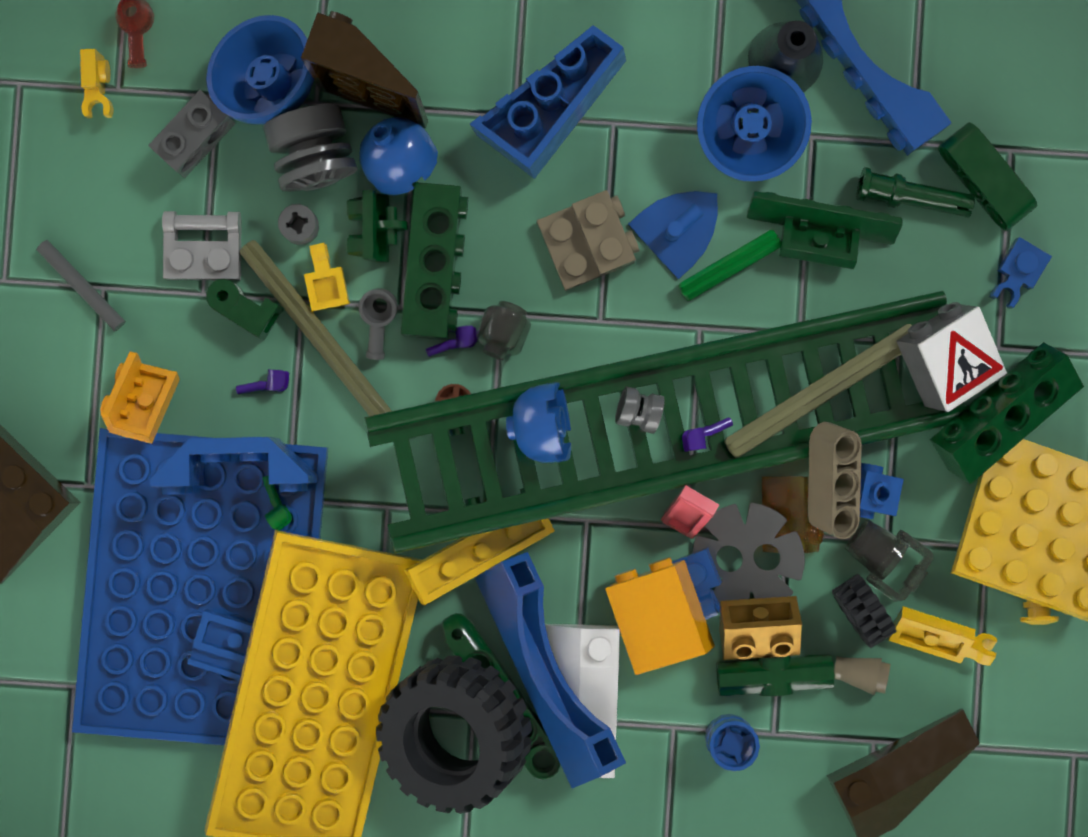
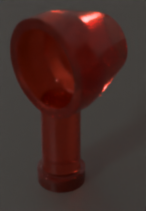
M121 0L116 7L115 18L118 26L128 34V67L144 68L147 66V61L144 59L143 34L154 23L153 9L145 0ZM129 7H136L137 10L133 16L128 17L125 15Z

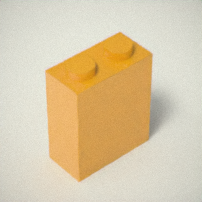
M671 557L649 564L651 571L638 574L636 568L614 576L615 583L605 588L635 675L705 655L715 647L685 560L672 563Z

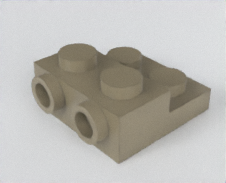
M607 190L575 202L571 207L537 220L565 291L634 264L636 261L634 253L640 250L635 236L631 230L624 232L619 220L625 217L621 202L617 195L610 198Z

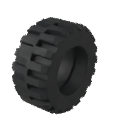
M447 656L444 660L436 658L417 668L387 695L386 703L381 706L378 714V720L381 723L376 727L377 741H382V745L378 748L381 761L387 762L389 768L386 769V772L392 780L396 778L402 785L399 789L407 796L412 794L417 797L416 803L426 808L431 804L435 805L436 811L448 814L454 808L455 812L459 814L471 812L473 808L481 809L494 798H497L522 770L526 763L525 757L530 752L532 742L529 737H526L532 731L531 720L529 717L524 718L523 712L527 707L523 698L517 699L514 695L515 686L509 680L506 682L498 677L500 671L491 665L485 669L481 667L482 662L471 657L465 662H462V657ZM430 707H442L452 710L470 724L478 739L480 748L479 760L457 758L441 747L430 727Z

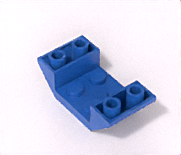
M274 437L188 439L150 478V487H162V495L193 494V486H204V462H231V454H240V461H268L269 484H279L280 492L308 491V483H318V475L280 438Z

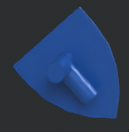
M692 191L673 194L657 200L628 223L630 228L677 279H680L699 260L713 236L718 216L717 193Z

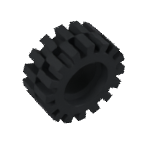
M856 574L832 590L836 602L840 605L839 607L868 647L873 648L897 632L891 617L886 612L887 610L859 574Z

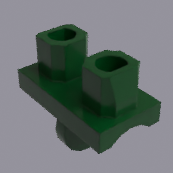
M364 190L361 197L347 201V216L349 220L362 221V234L349 235L347 238V253L377 263H388L389 245H397V232L407 231L408 222L397 220V207L389 206V195L379 194L374 190Z

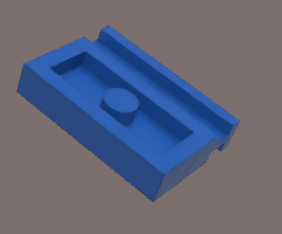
M208 609L204 610L187 664L240 681L253 624Z

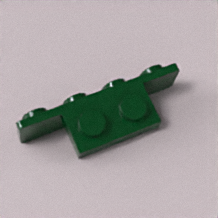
M754 191L747 210L748 219L783 225L779 256L854 269L857 263L859 239L892 245L895 243L903 223L901 217L891 216L883 212H868L853 209L849 206L819 203L811 199L780 196L773 192Z

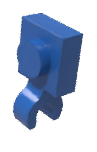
M705 548L673 560L672 563L685 560L705 619L719 615L720 605L712 588L719 586L722 581L709 549Z

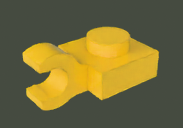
M80 49L81 87L84 89V100L81 106L82 113L86 118L91 119L93 106L101 103L103 104V115L107 118H112L114 112L113 105L103 95L105 94V83H109L111 77L109 62L104 60V56L96 49Z
M327 244L310 245L315 272L304 274L311 311L315 312L350 304L343 268H331Z

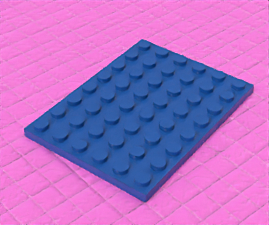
M100 428L72 732L225 745L239 680L188 665L187 662L193 649L192 646L204 610L208 609L252 624L254 622L275 532L264 516L274 508L270 503L262 479L269 475L268 461H240V454H231V462H204V486H193V494L162 495V487H150V478L188 439L210 437L157 433L151 444L109 433L108 429ZM286 444L318 475V483H308V491L280 492L279 484H274L281 502L292 515L291 522L280 531L321 539L329 448Z

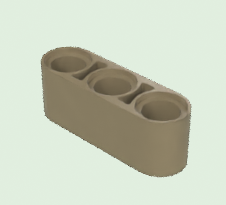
M822 422L813 429L809 440L808 518L811 525L839 539H847L856 532L860 521L861 439L854 431L830 422Z

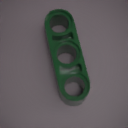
M966 123L938 146L939 153L969 192L975 195L978 203L1001 229L1008 231L1037 208V201L1033 194L974 124Z

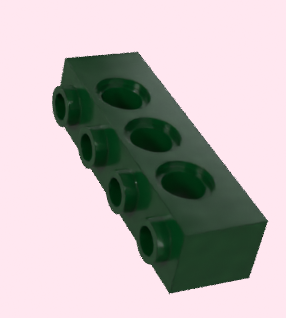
M415 182L401 334L404 337L449 340V332H456L458 310L451 308L453 294H460L461 272H455L456 257H463L465 235L458 233L460 219H467L468 197L462 196L461 186ZM440 215L448 218L450 225L446 232L435 234L429 230V223L435 216ZM432 253H441L446 257L444 268L438 272H431L425 266L427 257ZM430 290L439 291L443 297L441 305L434 310H428L422 305L423 295Z
M1043 342L1011 371L1001 377L984 394L975 399L956 418L947 423L930 441L947 469L968 484H972L1078 393L1084 385L1068 355Z

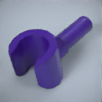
M456 327V339L426 348L428 357L456 348L474 347L477 343L476 327Z
M268 369L267 381L237 385L236 392L240 395L266 390L285 391L289 385V372Z
M728 417L710 426L684 431L682 434L684 451L707 449L705 436H711L733 426L731 418Z

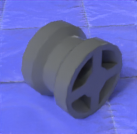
M292 204L280 213L278 228L281 234L291 243L306 245L317 237L319 221L307 206Z

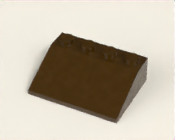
M330 11L329 16L317 12L301 59L320 91L392 117L413 120L423 128H426L428 119L418 90L355 25H352L353 20L334 11Z
M1 425L0 584H3L81 502Z

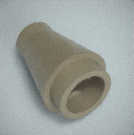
M837 656L834 668L835 679L872 695H875V692L885 694L891 664L881 662L882 658H843Z

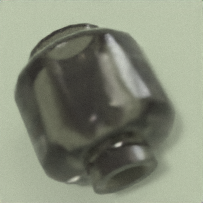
M499 301L498 305H491L486 308L476 332L477 340L485 346L483 352L486 355L498 360H504L506 355L516 356L521 353L531 329V322L526 317V310L507 301Z

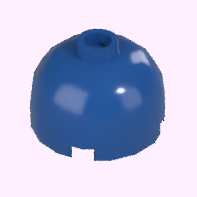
M392 117L375 124L365 134L360 143L359 162L368 181L380 193L398 195L415 189L412 183L418 181L421 177L425 181L431 175L437 164L438 151L428 132L422 126L407 118Z
M559 382L541 384L529 388L514 403L513 416L506 418L509 440L516 439L519 450L529 459L540 463L568 461L571 455V442L564 443L566 431H571L569 411L563 389L558 390Z

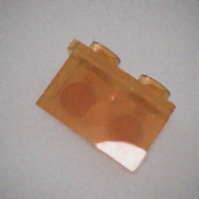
M809 476L762 477V505L779 512L787 519L775 538L796 531L801 539L804 553L819 552L824 531L815 528L809 522ZM763 544V552L779 553L773 545Z

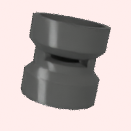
M626 386L618 402L615 423L625 427L632 424L637 425L641 431L654 434L662 417L664 396L653 393L645 396L640 394L638 389Z

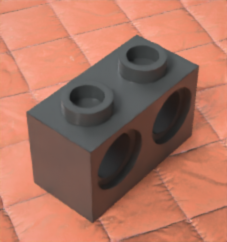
M199 90L148 146L177 173L186 178L235 125V122L223 113L207 95Z

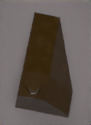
M961 708L826 776L856 836L879 837L895 829L980 742L964 710Z

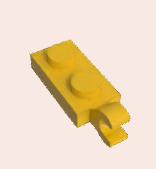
M902 606L894 621L897 632L889 636L888 640L960 664L967 657L982 665L990 666L996 658V653L991 651L997 642L995 636L981 633L975 637L976 629Z

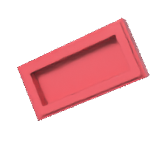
M685 485L665 510L661 521L693 539L714 516L719 504Z

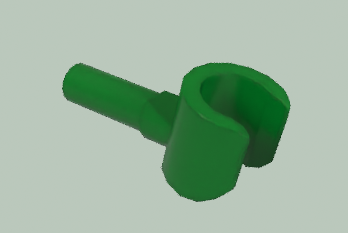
M268 475L262 479L270 503L274 508L264 516L274 530L280 531L291 522L292 515L281 502L275 485L269 484Z

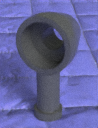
M383 288L369 290L362 296L359 302L360 316L370 325L366 358L381 360L385 357V352L383 351L385 326L395 318L398 309L395 296ZM376 299H384L387 302V309H380L376 304Z

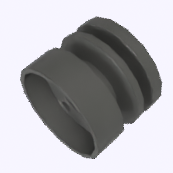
M320 104L300 108L279 115L267 121L263 126L269 151L276 154H288L274 164L275 171L284 174L278 179L282 191H309L324 188L354 174L358 170L355 159L347 157L353 152L350 143H333L334 140L342 137L347 132L339 105Z

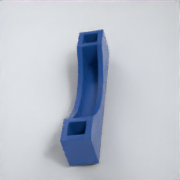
M796 0L801 7L799 12L804 22L818 30L823 37V40H821L823 48L832 59L838 58L845 68L843 71L845 79L853 89L857 90L859 88L866 97V108L874 119H881L889 130L887 136L898 151L903 149L908 156L952 124L930 92L913 88L892 78L873 63L860 48L849 28L843 11L842 0Z
M526 552L504 560L474 577L571 788L573 789L599 778L626 764L610 727L596 718L580 702L567 684L556 663L545 627L543 609L544 586L529 553Z

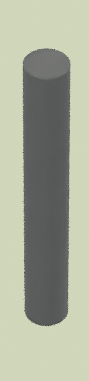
M45 240L37 247L36 250L113 331H117L125 324L126 321L48 240Z

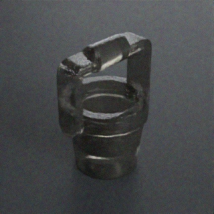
M868 519L856 530L845 548L869 571L866 580L895 602L905 600L911 591L916 592L927 576L928 572L926 570L933 561V553L905 531L900 530L896 536ZM910 546L923 558L911 570L903 582V587L897 593L882 580L897 566Z

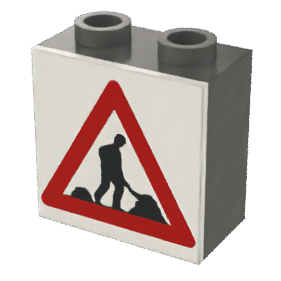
M959 302L946 304L938 310V315L929 321L914 324L908 329V334L896 341L922 402L928 408L949 412L1007 373L981 309L977 306L962 305Z

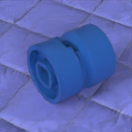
M734 714L720 715L712 720L707 727L705 735L706 747L716 764L726 770L740 771L754 763L760 749L759 738L745 719Z

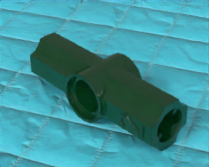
M832 655L765 657L754 660L716 662L719 696L759 693L760 696L791 695L793 691L834 688V665Z

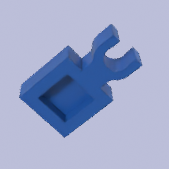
M1021 237L1016 238L997 270L1005 275L1006 278L1003 283L995 286L989 297L996 299L1001 290L1006 289L1011 294V299L1006 307L1009 309L1014 308L1020 298V287L1023 286L1028 290L1033 289L1052 256Z

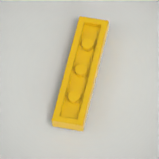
M549 518L460 538L405 569L404 572L420 603L426 605L550 535L555 530Z

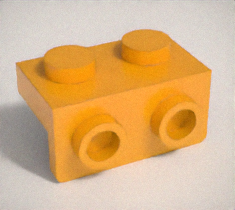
M130 351L125 362L120 363L116 370L115 385L110 395H106L101 404L100 414L109 433L152 444L180 381L178 373L143 364L138 353Z

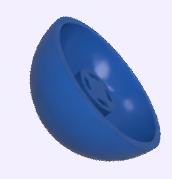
M275 15L254 17L230 30L216 46L207 68V88L213 103L229 117L240 122L256 125L265 124L279 115L299 109L307 99L314 82L313 77L301 59L307 42V37L303 31L289 19Z
M764 66L738 68L719 78L705 94L697 117L699 142L709 161L724 174L742 181L768 180L787 171L803 154L811 133V111L801 88L786 74ZM741 118H743V119H742V127H743V128L739 129V128L741 127V125H740Z

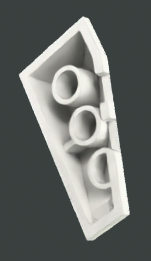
M545 624L551 650L567 684L580 702L596 718L610 727L616 740L619 627L616 625ZM615 769L599 778H615Z

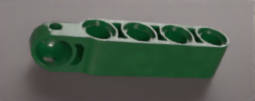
M451 614L443 620L446 643L455 656L462 657V662L475 655L485 656L489 660L490 665L500 671L498 677L504 682L509 680L515 686L514 695L517 699L523 698L527 707L523 712L524 718L529 717L533 726L532 732L526 736L532 742L530 752L525 757V767L537 779L547 780L554 777L559 771L560 762L542 723L472 622L463 614ZM460 629L463 636H455L453 630ZM539 751H548L555 760L550 767L539 768L534 764L533 756Z

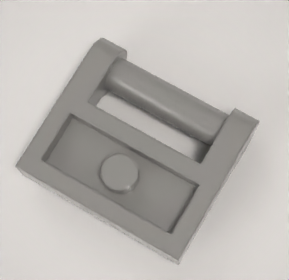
M176 211L163 212V279L241 280L240 249L242 220L240 212H228L227 215H177ZM178 230H227L228 241H178Z

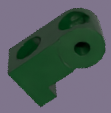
M226 279L213 282L206 292V300L213 310L264 341L284 308L268 298H265L261 306L245 297L238 285Z

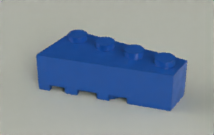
M594 25L554 56L555 59L540 71L537 69L527 77V81L519 88L495 103L496 106L482 117L480 115L470 123L476 136L534 179L627 61L624 47Z

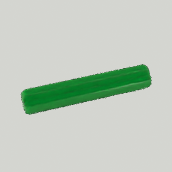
M774 230L767 231L680 282L678 287L681 294L687 301H691L779 249L781 246L780 238Z

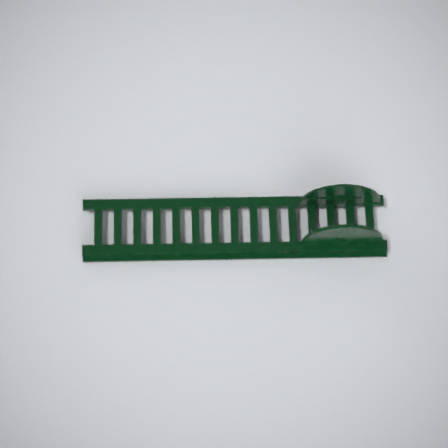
M944 291L934 292L364 417L370 447L393 442L410 519L387 524L394 552H404L676 489L685 485L689 486L809 458V440L815 427L799 430L797 421L781 430L782 434L768 438L740 457L735 458L728 451L723 430L707 436L710 451L690 455L689 451L685 452L683 448L682 434L684 428L673 380L693 376L704 427L719 422L720 417L709 372L729 368L742 426L744 427L758 418L746 364L761 360L766 361L775 405L778 406L791 397L782 356L801 352L808 384L811 385L824 377L818 348L837 344L841 365L857 356L853 340L872 336L873 342L876 344L889 336V332L896 331L906 324L913 326L922 321H929L938 315V310L942 306L947 304ZM893 359L880 368L889 410L870 414L863 380L847 388L854 418L835 422L830 400L814 410L818 424L830 422L854 431L859 435L861 444L866 445L943 427L970 405L965 406L963 402L949 412L925 407L923 402L905 405L896 362ZM559 382L558 390L563 389L567 403L581 400L583 402L599 476L578 481L571 451L568 461L557 462L562 484L541 489L534 460L529 459L519 450L515 439L513 444L523 488L520 489L521 494L503 498L486 421L513 416L514 403L529 388L541 384ZM656 384L658 394L664 396L663 416L673 459L653 463L646 432L641 431L639 426L632 424L627 428L636 468L616 472L599 396L617 392L621 396L626 386L636 389ZM469 425L487 502L481 503L480 496L465 499L466 506H464L448 430L450 437L465 434L464 426ZM567 431L564 443H570ZM427 434H432L448 505V511L426 515L409 441L410 439Z

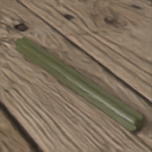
M255 240L246 243L240 249L242 257L367 414L372 416L391 412L392 410L314 312L311 311L310 307L259 243Z
M904 325L725 439L728 451L735 458L742 456L900 356L902 353L896 341L908 334V329L912 325Z

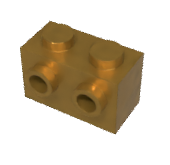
M797 596L720 601L719 632L723 659L746 660L750 658L800 655L802 621Z

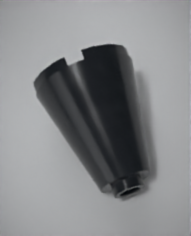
M799 20L778 22L767 26L757 34L748 52L749 66L770 67L786 74L796 82L804 93L816 82L821 73L823 52L815 31L809 24Z

